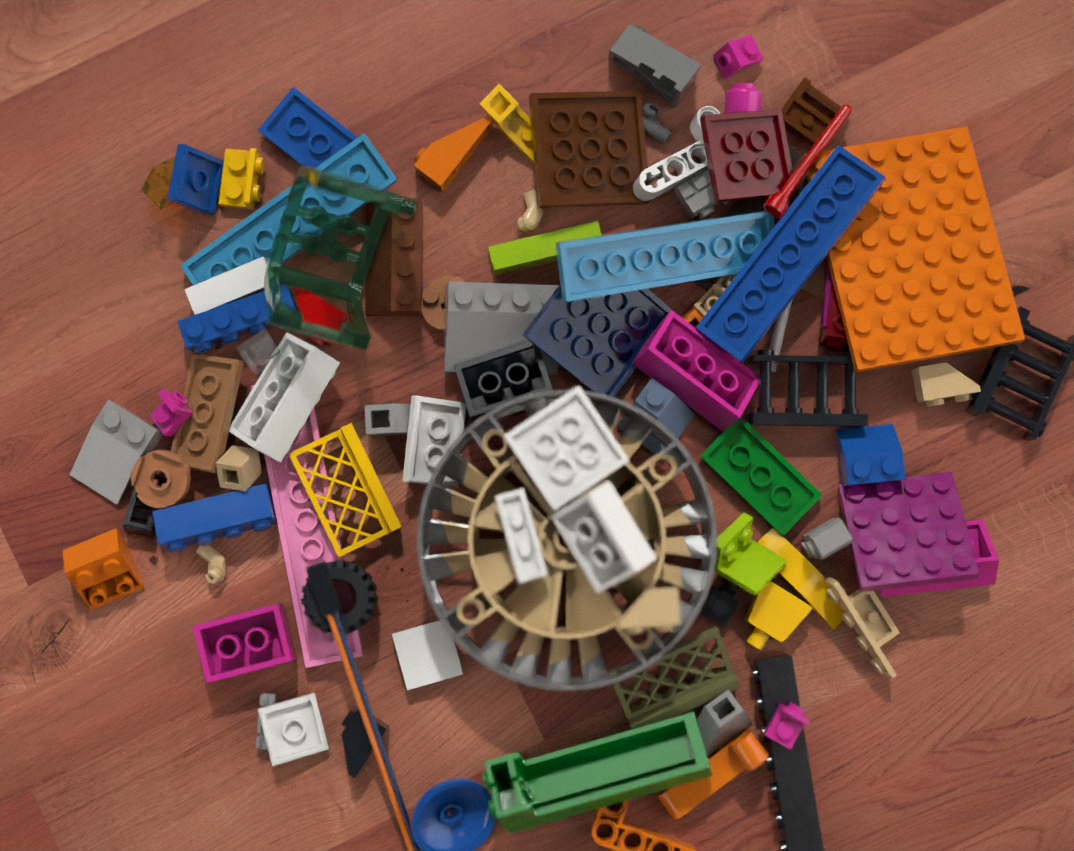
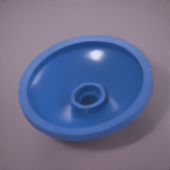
M466 778L446 780L430 788L419 799L411 816V832L418 847L422 851H474L480 847L491 834L496 822V818L492 817L489 808V800H493L490 792L479 782Z

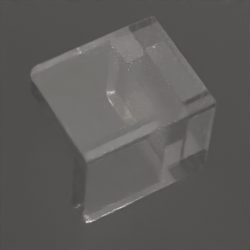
M265 328L236 348L250 370L258 378L265 369L264 364L280 353L273 337Z

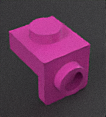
M752 34L727 42L713 55L725 79L730 78L739 70L757 65L764 60Z

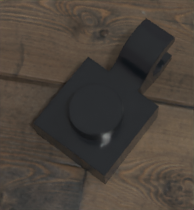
M729 580L722 591L714 587L701 607L700 612L725 627L739 605V602L733 599L740 587Z

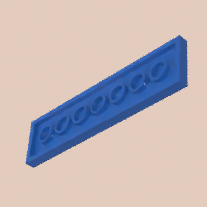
M838 145L696 326V329L743 363L885 182V176Z

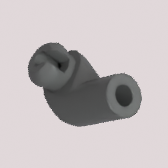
M647 103L642 108L645 133L665 144L671 131L659 125L657 117L658 107L653 103Z

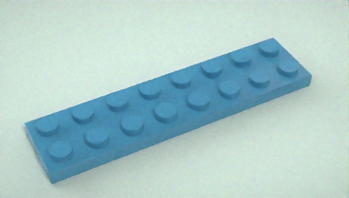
M363 133L181 264L180 267L193 286L261 257L266 258L269 268L273 272L397 183L398 179L366 134Z
M764 210L556 242L562 300L569 302L738 274L775 227L774 216Z

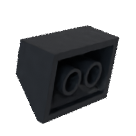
M530 341L454 366L472 423L494 408L511 400L530 394L553 391L540 349ZM525 410V411H522V412H519V413H516V414H513V415H511V416H514V415H517V414H520V413H524V412H526V410Z

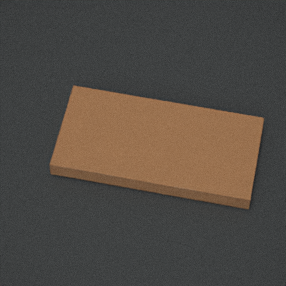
M192 353L183 395L187 399V406L193 414L175 432L171 451L181 456L190 465L191 469L217 474L216 462L225 452L244 365L243 361Z

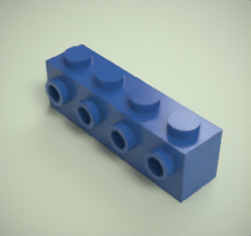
M283 284L178 320L177 323L185 347L198 354L209 351L213 348V345L222 342L223 344H229L240 339L239 336L248 333L250 335L262 333L267 330L266 327L288 324L294 321L295 317L300 316L292 289L287 284Z
M266 484L250 487L246 491L237 490L152 511L158 544L165 551L171 553L183 551L186 549V546L193 544L199 546L213 543L214 539L221 537L227 539L237 538L242 535V532L249 530L255 532L265 531L271 528L270 525L277 524L272 493Z

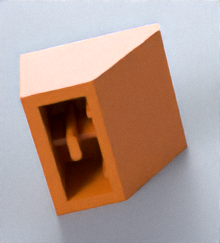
M117 528L63 550L64 573L90 610L144 588L129 546Z

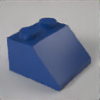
M893 424L835 430L841 484L847 486L906 479L903 450Z

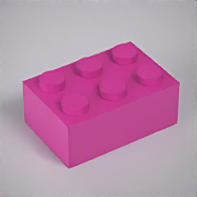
M283 603L192 626L206 683L297 659Z

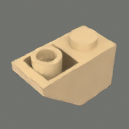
M946 362L921 366L911 370L917 403L926 402L927 407L945 404L944 399L955 398V402L972 400V394L981 392L978 384Z
M678 588L645 589L617 621L618 628L625 629V634L643 633V627L654 626L655 632L674 631L673 625H681Z

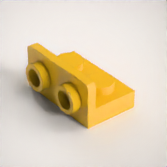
M250 148V151L225 149L219 196L220 206L254 210L255 202H259L261 187L257 185L258 174H262L264 170V158L261 157L256 148Z

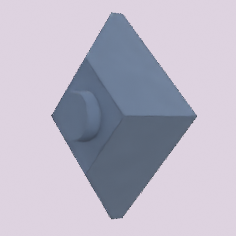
M653 378L650 379L632 404L659 421L677 439L695 416V413L684 402ZM623 417L616 427L623 431L629 420ZM651 434L641 444L654 455L665 448Z

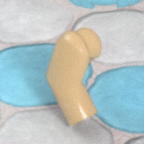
M536 190L523 194L527 210L523 217H520L517 221L518 228L523 232L534 230L543 217V209L538 206Z

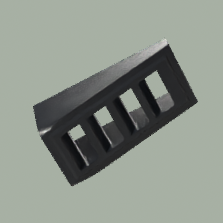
M155 476L159 486L167 483L166 478ZM134 486L123 522V528L125 532L153 538L155 523L152 511L160 510L161 508L150 507L140 501ZM137 507L151 510L150 514L137 512ZM134 520L146 521L147 525L135 523Z

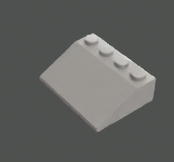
M448 282L445 286L444 372H456L455 365L529 342L522 334L559 285ZM540 350L548 375H557L558 364Z

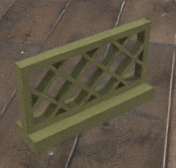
M713 627L675 644L656 662L632 675L635 679L630 687L620 685L619 682L612 683L632 729L673 718L714 700L728 689L732 692L741 688L717 627ZM715 639L716 642L711 651L701 649L705 642ZM682 652L689 653L684 663L674 661L676 655ZM696 656L706 658L701 668L691 666ZM714 660L724 663L709 670ZM655 664L662 665L657 675L647 673L650 666ZM670 667L679 670L675 679L664 677ZM621 670L613 671V672L609 673V676L619 674V673H621V672H623V671H621ZM687 672L697 674L695 677L682 682ZM643 679L652 681L648 691L637 689ZM660 684L670 686L664 691L655 693ZM633 696L643 698V700L628 706Z

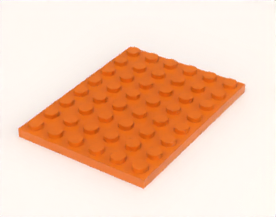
M968 126L843 147L886 178L885 182L826 256L855 373L1023 342L1025 340L1024 332ZM835 149L824 150L806 174L808 183Z

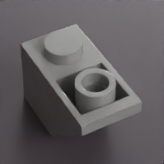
M410 404L364 405L366 435L369 437L405 435L408 433Z
M729 689L705 705L697 719L707 757L753 725Z

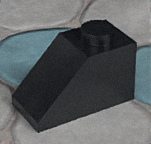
M359 708L356 712L350 710L341 724L346 727L341 736L349 775L353 778L357 776L373 751ZM374 716L382 738L389 725Z

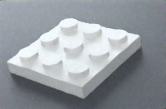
M577 386L504 435L553 511L630 461L580 386Z

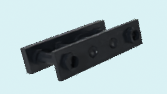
M1020 306L1017 310L1024 334L1061 351L1056 366L1054 367L1018 350V346L1015 344L995 347L978 383L981 392L973 394V399L970 400L965 412L976 417L983 415L984 412L988 413L991 411L1027 428L1022 439L1030 441L1041 437L1046 429L1047 422L1044 420L1071 361H1074V335L1068 337L1067 341L1031 325L1030 321L1027 320L1031 311ZM1017 361L1050 377L1044 392L1007 376V372L1004 371L1007 362ZM1002 385L1038 402L1032 418L994 401L995 397L992 394L996 386L1000 387Z
M757 350V355L749 357V363H760V406L757 407V412L748 414V423L750 425L868 426V414H859V409H856V373L850 351L842 352V356L774 355V350ZM771 363L788 364V408H785V413H774V408L771 407ZM800 364H816V408L813 409V413H802V408H799ZM828 364L845 365V409H842V414H831V409L828 408Z

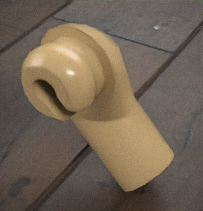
M209 544L199 546L196 553L208 562V573L205 575L206 580L211 584L223 581L226 575L225 557Z

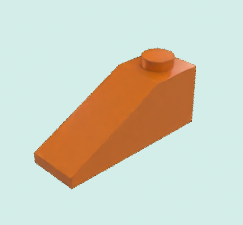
M486 116L432 142L427 149L423 147L414 158V162H416L414 164L415 171L443 192L493 128V119L490 116Z

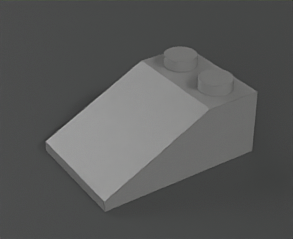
M108 400L92 424L69 475L119 505L132 485L131 472L134 464L140 457L155 449L163 433L160 429L125 407Z

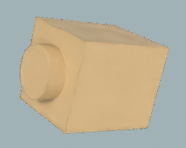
M232 445L216 462L221 488L246 491L262 474L259 452L254 448Z

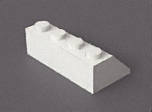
M286 332L230 425L229 432L255 449L281 462L289 452L297 434L304 427L313 407L319 402L328 382L334 377L340 362L318 348Z

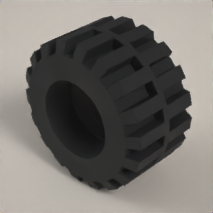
M328 562L326 564L332 582L335 580L347 581L356 591L357 600L354 608L347 614L339 615L345 634H348L365 625L376 610L375 605L378 602V596H376L377 586L373 583V577L370 573H367L364 570L365 568L354 564V562ZM307 577V583L301 591L303 593L301 605L305 607L303 612L306 617L310 618V623L314 627L317 626L320 628V631L332 633L333 635L328 618L321 615L309 577Z

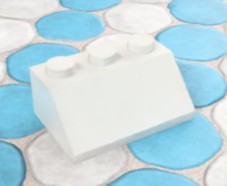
M610 481L550 516L597 594L633 575L657 559Z

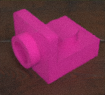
M162 389L158 394L163 401L150 414V417L164 436L172 437L193 412L187 406V399L180 392Z
M791 702L788 707L780 703L763 734L791 749L804 724L808 725L810 721L803 716L806 710Z

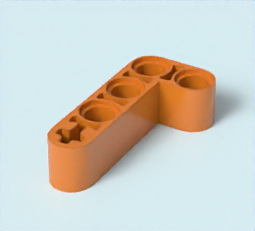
M746 729L708 756L713 776L662 790L657 794V797L672 818L677 820L743 770L751 771L758 767L769 755L753 733Z
M627 800L623 801L616 809H610L605 806L595 811L591 832L595 842L601 846L616 851H652L655 844L664 843L667 845V851H674V847H676V851H698L690 843L623 821L628 805ZM603 823L611 825V834L606 837L599 836L596 833L598 826ZM630 833H636L640 836V841L635 846H628L624 843L625 837Z

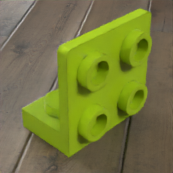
M743 512L717 537L714 572L749 593L758 595L786 566L787 560L751 539L753 535L751 530L753 517Z

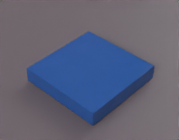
M178 144L167 200L206 215H215L224 160L186 144Z

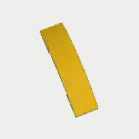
M498 84L479 105L510 141L535 164L531 118L518 106L519 103Z
M772 527L757 543L787 560L786 566L779 574L813 607V610L832 629H835L843 621L841 613L844 611L839 603L834 604L827 595L826 590L828 586L824 581L826 578Z

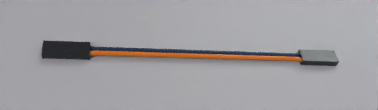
M326 561L306 567V571L322 617L326 616L331 626L408 851H420L413 838L411 822L339 616V611L342 608Z

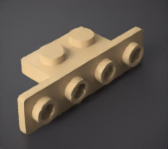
M831 577L825 579L824 581L828 586L826 590L827 595L834 604L839 603L844 611L841 613V617L850 628L854 627L858 634L856 641L865 652L869 651L873 660L870 662L879 675L884 674L891 679L895 678L897 674L880 647L900 632L875 592H860V589H858L850 596H847L837 580Z

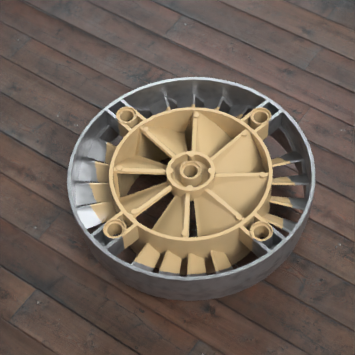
M555 390L526 395L494 408L471 424L449 446L438 462L423 496L417 530L418 560L428 598L437 616L456 642L473 658L492 671L525 685L551 690H585L606 686L642 671L660 659L686 633L696 618L712 581L717 549L716 520L712 500L702 474L687 449L674 434L655 418L625 401L608 395L583 391L593 407H596L595 410L611 434L619 415L629 420L617 442L628 459L632 457L649 434L653 435L665 447L638 469L627 462L572 499L571 503L608 481L616 490L627 480L633 488L620 499L644 539L651 540L650 549L657 558L638 572L613 585L626 599L622 605L618 606L607 590L597 594L570 548H564L558 542L560 532L550 516L565 508L567 503L553 511L505 439L504 435L506 433L498 424L499 421L525 410L528 418H531L571 391ZM499 436L504 440V447L501 451L492 452L488 449L487 443L491 437ZM474 439L497 469L490 478L460 456ZM664 460L668 463L670 470L666 476H659L655 473L654 464L656 461ZM683 470L692 488L695 500L661 510L654 491ZM515 471L548 514V517L545 518L527 500L542 556L546 559L544 563L548 576L523 582L504 600L498 592L517 578L507 539H480L481 528L504 531L495 496L517 490L506 479ZM447 476L479 493L477 499L474 500L441 486L445 477ZM433 509L470 517V523L465 525L431 520ZM701 523L702 534L666 535L665 532L666 527ZM468 543L469 551L438 555L430 554V545ZM665 554L698 558L701 559L699 569L664 562ZM473 569L480 587L448 609L436 580ZM563 569H567L566 626L556 625ZM658 579L691 593L687 603L679 599L681 625H673L674 631H667L661 639L657 637L651 627H643L646 631V639L642 643L636 644L632 642L630 634H625V629L618 628L617 621L645 589L657 588L655 584ZM472 602L479 607L480 613L477 618L468 619L464 616L463 607L466 603ZM498 610L505 618L485 644L480 647L466 632ZM522 627L527 630V633L512 666L504 662L503 659L517 632ZM615 627L636 655V658L616 668L607 670L596 634ZM544 636L552 638L547 675L536 673ZM578 638L583 676H572L570 639ZM616 670H621V671H623V672H621V673H619V674L609 676V673H611V672H613V671H616Z

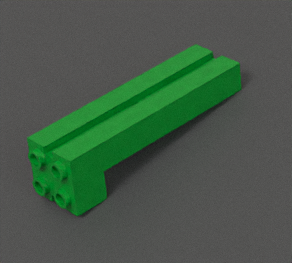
M694 712L528 760H524L519 752L485 761L487 772H483L486 789L491 790L493 800H489L491 815L493 818H497L499 826H504L509 834L713 776Z

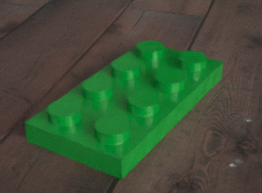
M742 416L724 430L699 456L782 536L823 495Z

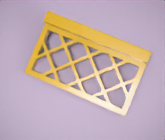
M352 423L288 453L338 558L402 527ZM338 437L343 446L340 458L324 454L327 442ZM322 445L320 452L313 450L314 448ZM306 452L319 455L313 471L302 468L297 456ZM345 452L350 462L343 460ZM322 457L338 462L333 478L317 473ZM341 463L353 467L356 474L352 485L336 479ZM304 472L312 475L309 482ZM315 476L331 481L326 497L313 492L311 486ZM357 478L359 479L362 488L355 486ZM334 482L350 488L345 504L329 499ZM354 489L366 494L368 502L365 510L348 505ZM316 498L324 500L322 509ZM327 502L344 507L338 523L326 519L324 510ZM370 504L375 514L367 512ZM346 509L363 514L358 530L341 524ZM366 515L378 519L383 530L373 535L362 532L361 528ZM329 524L337 526L334 534ZM343 528L355 532L356 536L353 544L341 550L336 540L339 529ZM359 534L367 537L357 542Z

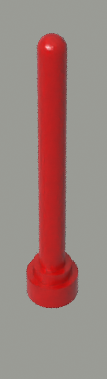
M844 104L841 106L780 192H775L774 195H770L765 201L763 207L769 214L776 218H782L789 209L790 196L852 111L850 105Z

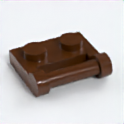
M804 77L782 107V114L785 126L814 145L831 122V119L801 99V96L805 94L834 116L841 106L811 85L812 82Z

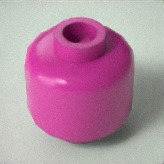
M736 83L732 85L731 89L726 91L724 114L761 111L762 94L755 88V84Z

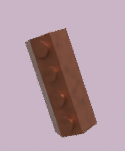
M388 198L367 203L365 316H422L421 198Z

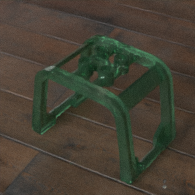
M302 164L293 181L266 266L264 288L268 324L366 351L371 335L365 321L361 293L389 211L413 218L418 201ZM307 184L344 197L345 195L375 204L376 207L369 226L355 222L349 214L338 216L328 213L322 206H314L312 208L301 206ZM296 216L311 220L314 226L320 227V239L311 232L303 235L293 233L292 228ZM337 230L346 236L353 233L365 236L360 252L347 249L341 241L336 240ZM287 244L300 246L307 254L319 253L329 256L335 262L348 260L356 263L350 284L281 265ZM280 283L346 301L349 323H341L340 331L302 321L303 317L300 311L283 303Z

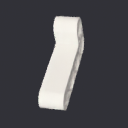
M712 106L702 107L692 119L690 131L696 143L641 172L633 185V191L637 198L643 201L652 200L708 168L700 118L704 115L720 114L716 108ZM691 155L698 156L701 160V164L695 163L692 160ZM671 167L675 169L678 173V176L676 177L670 175L668 173L667 168ZM656 178L658 179V181L654 184V186H652V185L646 186V185H645V183H646V184H649V183L655 181Z

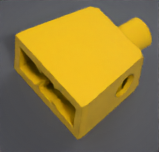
M770 581L758 595L753 596L744 620L755 627L746 642L760 651L765 646L769 637L780 643L784 642L813 607Z

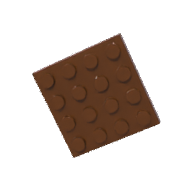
M641 91L531 93L529 95L539 208L649 204L651 200L643 201L637 198L633 191L636 179L642 171L648 168Z

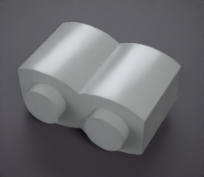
M837 517L829 519L802 535L803 542L800 545L808 558L813 557L816 560H823L853 543V538L843 521Z

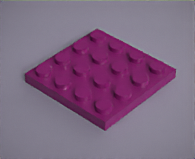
M952 472L909 476L905 480L847 486L843 484L838 485L837 491L845 526L853 538L850 548L860 592L978 579L980 573Z

